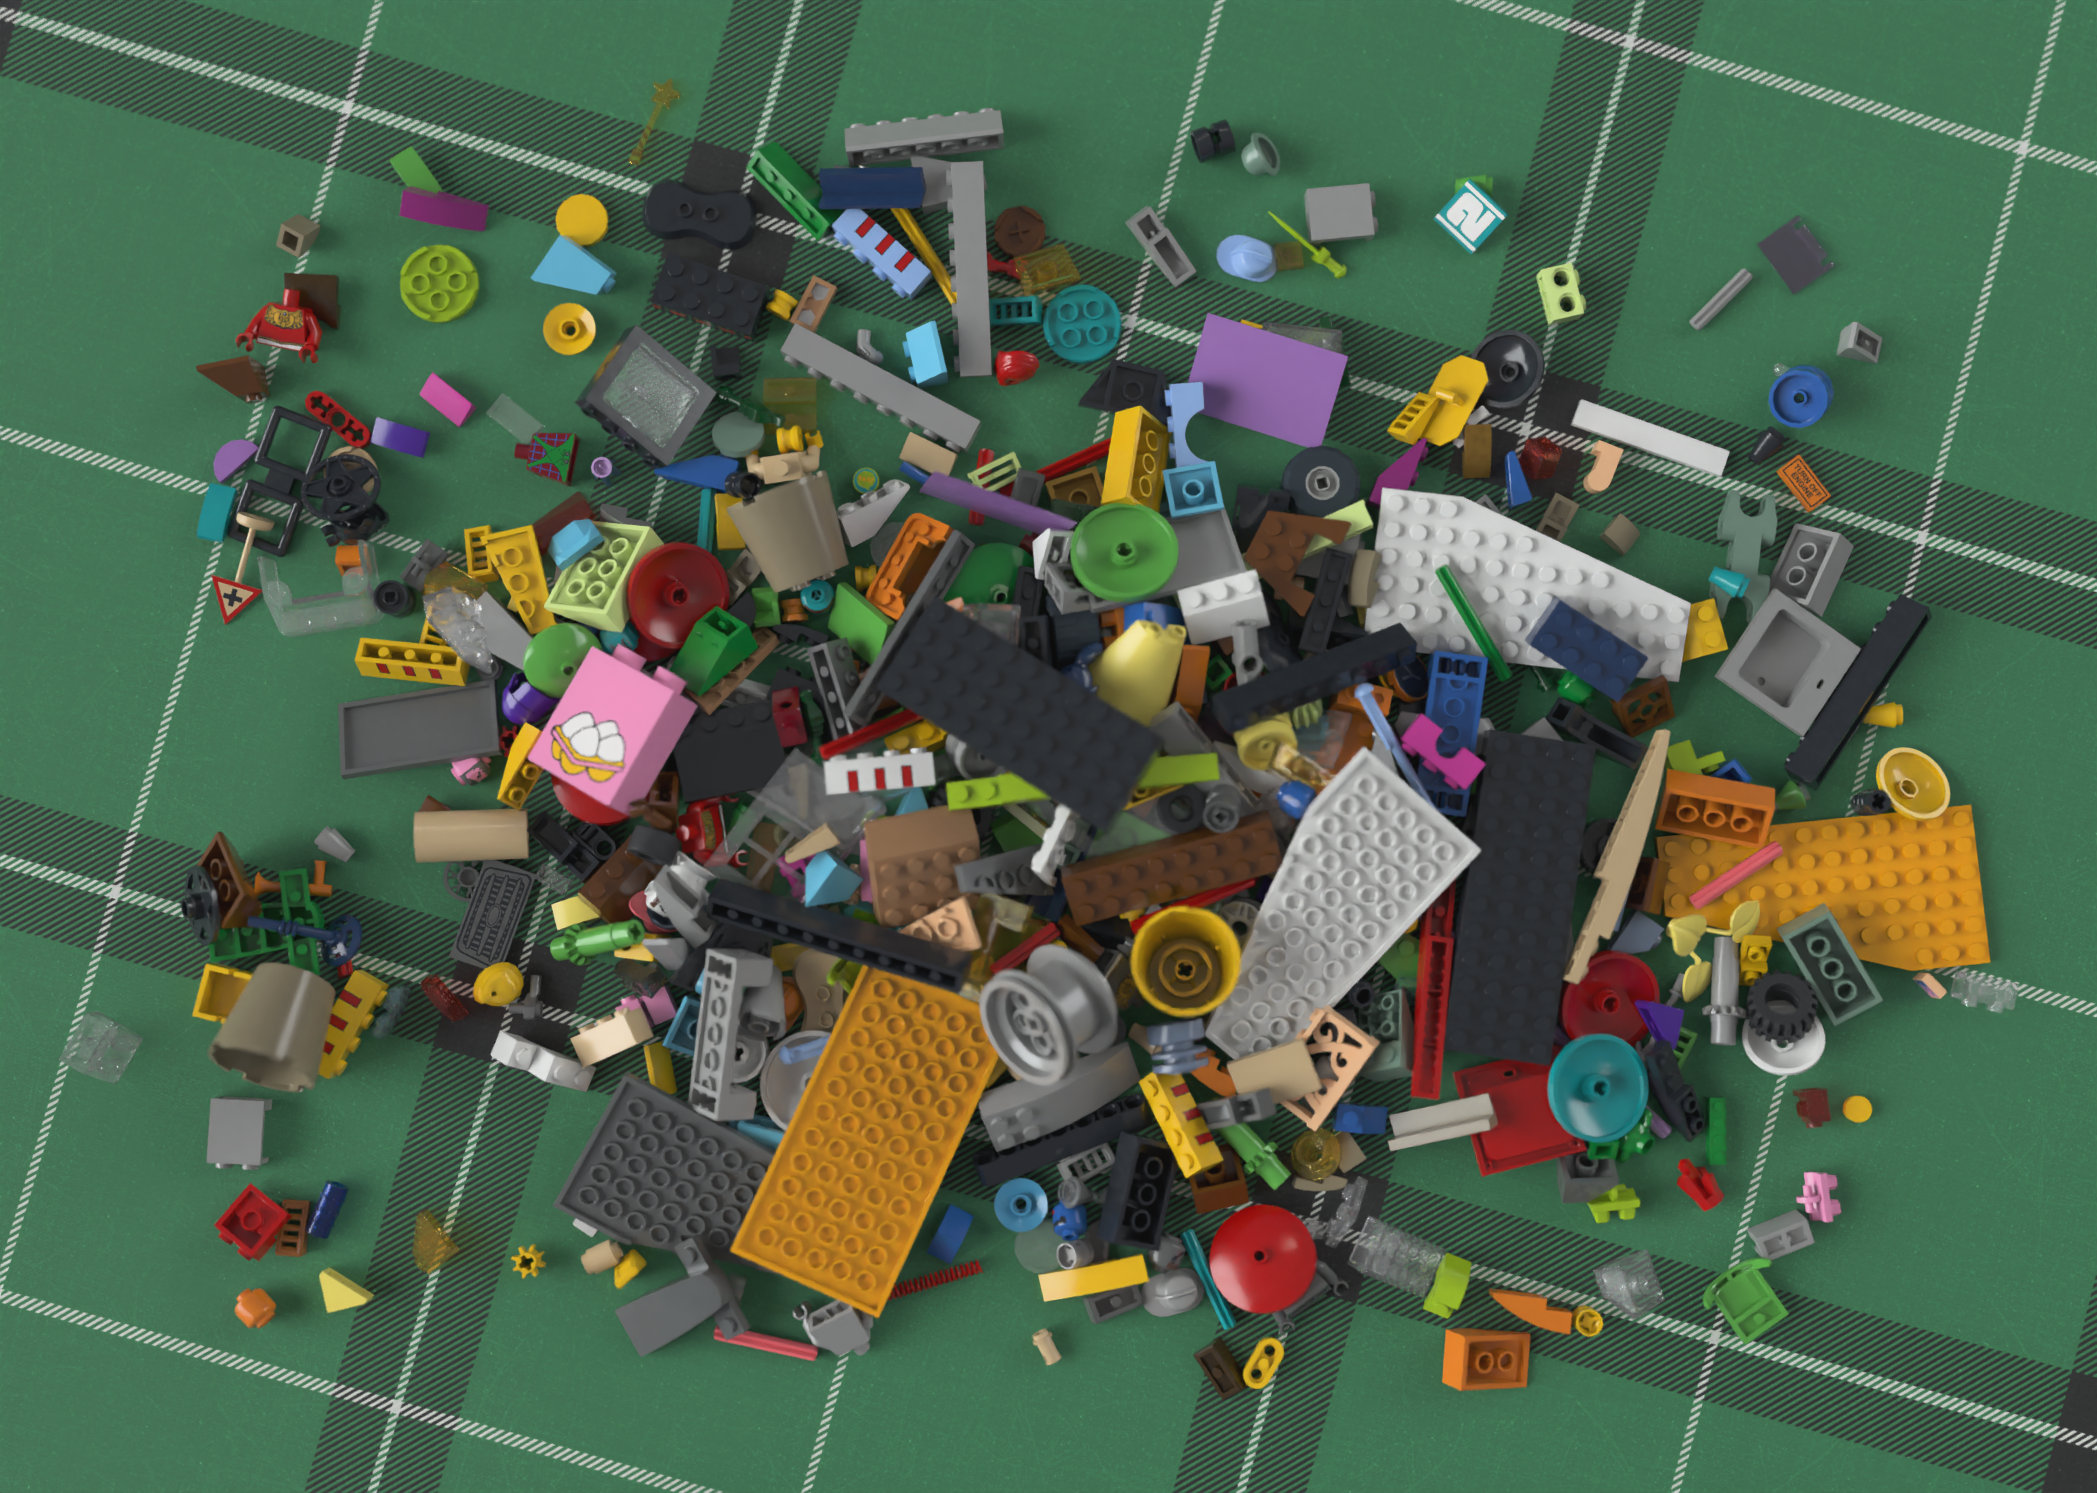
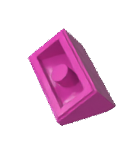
M433 372L419 394L458 427H461L476 409L472 403Z

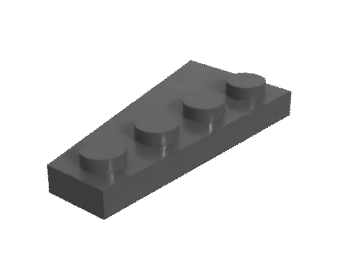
M1042 843L954 866L960 893L1054 895L1052 886L1044 883L1032 870L1033 857L1037 851L1041 850Z

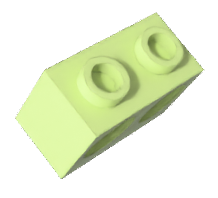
M1572 263L1542 269L1536 277L1548 326L1576 320L1584 314L1586 302L1584 296L1579 294L1578 285L1580 284L1578 271L1573 269ZM1554 277H1562L1565 280V286L1556 285ZM1561 301H1566L1571 305L1570 312L1562 310L1560 306Z

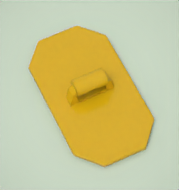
M1461 355L1443 364L1427 394L1438 397L1440 401L1419 439L1426 438L1427 442L1442 446L1459 437L1489 381L1483 362ZM1423 401L1422 406H1425L1428 402Z

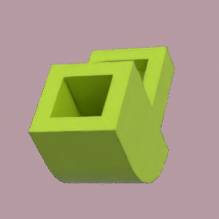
M1690 740L1668 746L1664 766L1666 770L1672 769L1703 775L1701 769H1703L1704 773L1719 768L1718 763L1725 761V757L1722 751H1717L1696 758Z
M1446 1253L1436 1270L1435 1283L1424 1301L1423 1309L1448 1319L1452 1311L1458 1309L1463 1299L1470 1277L1472 1262Z

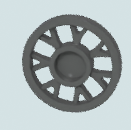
M485 860L472 861L471 867H465L464 861H461V863L457 861L448 862L443 874L444 885L448 893L459 901L469 902V894L473 893L472 887L476 885L480 874L475 869V866L480 861L484 863ZM453 863L462 868L458 874L450 870ZM458 877L460 884L450 887L448 879ZM462 886L468 888L466 898L458 895Z

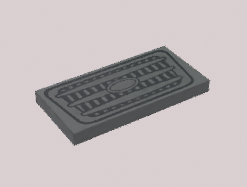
M485 860L449 957L483 969L496 963L505 962L537 874L498 860Z

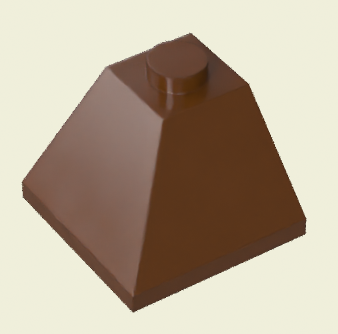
M248 355L196 366L199 373L248 404L259 403L262 401V398L270 397L265 367Z

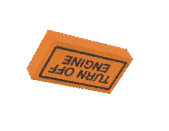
M1797 455L1776 471L1807 513L1831 497L1800 455Z

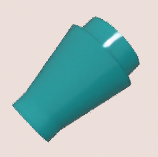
M1715 566L1708 581L1717 585L1733 598L1735 596L1742 598L1751 579L1745 577L1746 574L1721 569Z

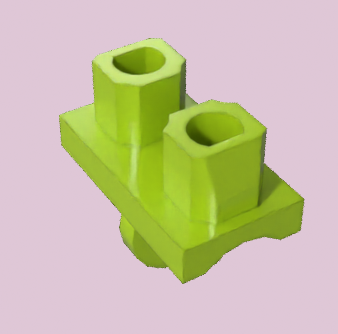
M1620 1184L1592 1201L1587 1202L1592 1211L1596 1223H1604L1610 1220L1609 1211L1618 1210L1620 1219H1633L1636 1207H1640V1199L1636 1197L1633 1188H1626L1625 1184Z

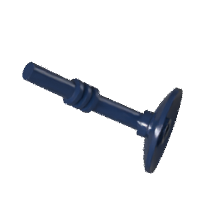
M351 915L337 917L326 930L298 924V921L292 923V920H288L286 922V919L279 921L250 916L248 920V926L279 931V934L282 935L285 932V935L288 936L291 933L293 937L297 934L322 940V957L327 964L334 967L348 963L357 953L362 940L361 924L357 918ZM341 921H347L348 923H347L346 925H344V924H341V923H339V922H341ZM352 931L351 943L349 947H346L348 932ZM330 954H332V955L341 954V956L338 957V958H330V957H329Z

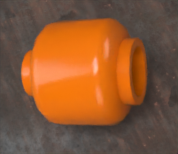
M248 1288L236 1298L239 1303L235 1307V1314L248 1328L257 1327L260 1329L276 1315L274 1313L276 1303L261 1288L253 1291Z

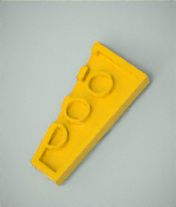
M533 525L480 536L529 633L537 634L545 628L553 626L556 622L555 614L544 608L550 593Z

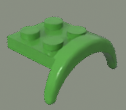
M1751 1258L1734 1265L1718 1276L1707 1287L1703 1295V1304L1706 1309L1709 1310L1714 1301L1745 1345L1789 1314L1758 1270L1759 1268L1772 1265L1771 1260L1768 1258Z

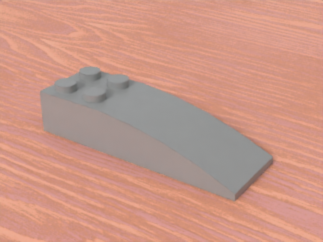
M1128 1042L1108 1048L1101 1053L1077 1059L1075 1069L1063 1080H1059L1051 1085H1038L1023 1078L982 1093L978 1105L986 1129L996 1152L1046 1135L1077 1121L1118 1097L1140 1081L1141 1078Z

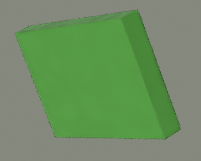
M838 583L828 628L840 639L847 637L849 646L872 666L892 633L895 623L848 583Z

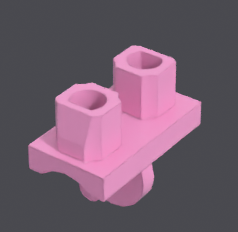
M1804 1172V1195L1796 1196L1797 1203H1805V1209L1809 1213L1811 1221L1832 1222L1833 1216L1841 1213L1840 1203L1836 1199H1830L1829 1190L1836 1189L1838 1186L1836 1176L1821 1172Z

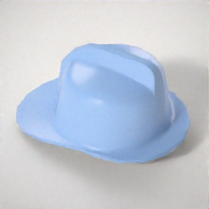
M1233 235L1223 240L1217 249L1219 266L1225 272L1255 282L1266 281L1275 274L1278 268L1276 251L1271 245L1258 239L1243 235Z

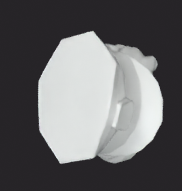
M677 851L670 868L705 900L702 907H705L708 904L709 896L705 886L708 881L717 878L708 870L693 862L681 851Z

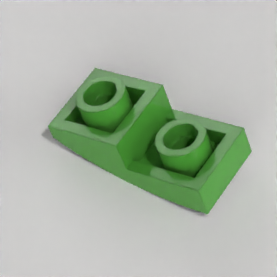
M412 146L389 159L402 181L408 187L412 186L433 193L443 191Z

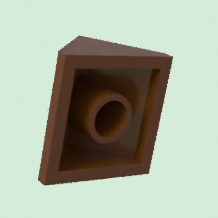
M1640 857L1630 885L1625 909L1660 915L1670 863L1657 858Z

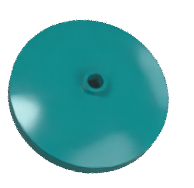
M1587 1034L1574 1039L1560 1051L1550 1070L1548 1097L1552 1112L1559 1124L1567 1132L1579 1139L1599 1143L1613 1141L1624 1136L1641 1118L1648 1099V1077L1640 1056L1627 1042L1612 1035Z

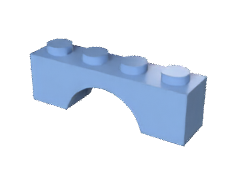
M1203 382L1169 384V390H1165L1166 406H1171V416L1167 417L1168 433L1173 432V443H1169L1170 459L1175 460V468L1206 463L1208 461L1196 457L1189 450L1185 440V430L1189 420L1194 414L1204 409Z

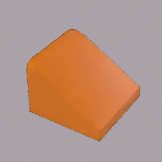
M340 545L337 547L335 563L341 576L368 575L365 551L362 545Z

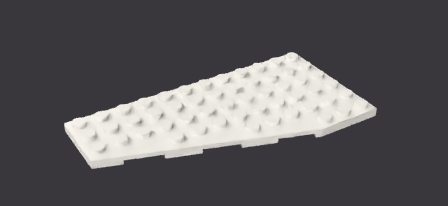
M1382 487L1374 551L1380 553L1382 558L1373 579L1379 583V587L1371 608H1366L1364 630L1368 632V635L1401 623L1417 642L1416 652L1431 654L1432 651L1436 650L1485 657L1435 573L1436 569L1446 564L1449 566L1505 662L1566 669L1525 641L1554 596H1556L1649 657L1636 677L1655 679L1663 675L1667 681L1679 682L1691 603L1465 497Z
M1363 747L1308 806L1282 861L1283 863L1273 880L1240 951L1241 967L1237 983L1231 994L1212 1010L1205 1025L1204 1035L1234 1060L1293 1041L1303 1028L1305 1030L1309 1028L1312 1023L1309 1021V1018L1317 1007L1322 1009L1327 1004L1333 1008L1480 853L1481 849L1369 750Z

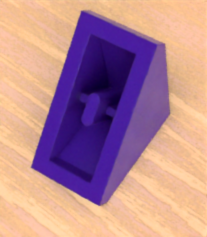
M1635 1001L1634 1003L1656 1044L1663 1039L1670 1041L1672 1049L1676 1048L1684 1010L1650 1001Z

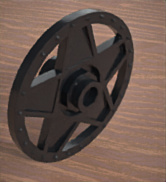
M351 454L336 455L322 460L310 469L301 485V498L306 509L315 517L333 522L345 521L361 515L375 503L381 490V478L376 467L367 459ZM342 462H355L363 466L348 471ZM326 467V478L312 481L315 475ZM374 477V487L369 496L362 487ZM308 497L323 499L320 511L310 504ZM344 506L358 507L349 512L337 514Z
M194 866L189 869L186 876L185 898L181 900V910L184 918L189 919L198 941L202 945H212L218 938L220 928V912L216 889L208 872L202 866ZM205 931H206V933L208 934L209 938H206V937L204 936V935H205Z

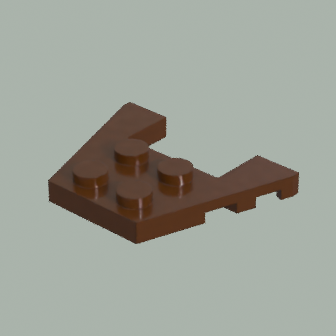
M1268 511L1244 556V560L1254 570L1256 569V572L1300 616L1305 617L1315 595L1292 584L1291 581L1315 534L1341 546L1352 523Z

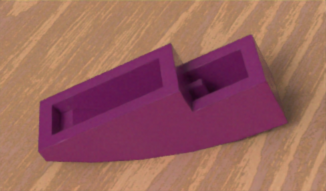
M409 186L402 192L399 216L446 227L485 231L489 205L441 191L433 193Z

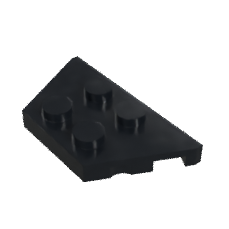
M1116 359L1109 363L1078 402L1080 407L1114 415L1116 412L1141 405L1166 427L1167 417L1171 416V406H1166L1165 402L1167 381L1164 371Z

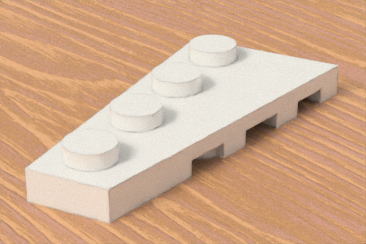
M1060 804L1056 809L1055 821L1052 827H1049L1044 834V844L1041 850L1035 853L1032 860V870L1044 883L1055 887L1058 879L1053 876L1057 865L1062 866L1066 858L1064 854L1065 843L1073 839L1076 831L1075 817L1080 818Z

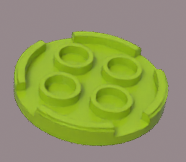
M449 245L425 246L418 249L406 260L400 273V290L404 303L415 315L432 323H447L462 317L471 309L479 292V277L474 264L462 251Z

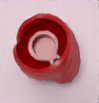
M999 350L996 354L993 369L999 385L1006 387L1030 380L1040 365L1034 354L1025 351L1005 352Z

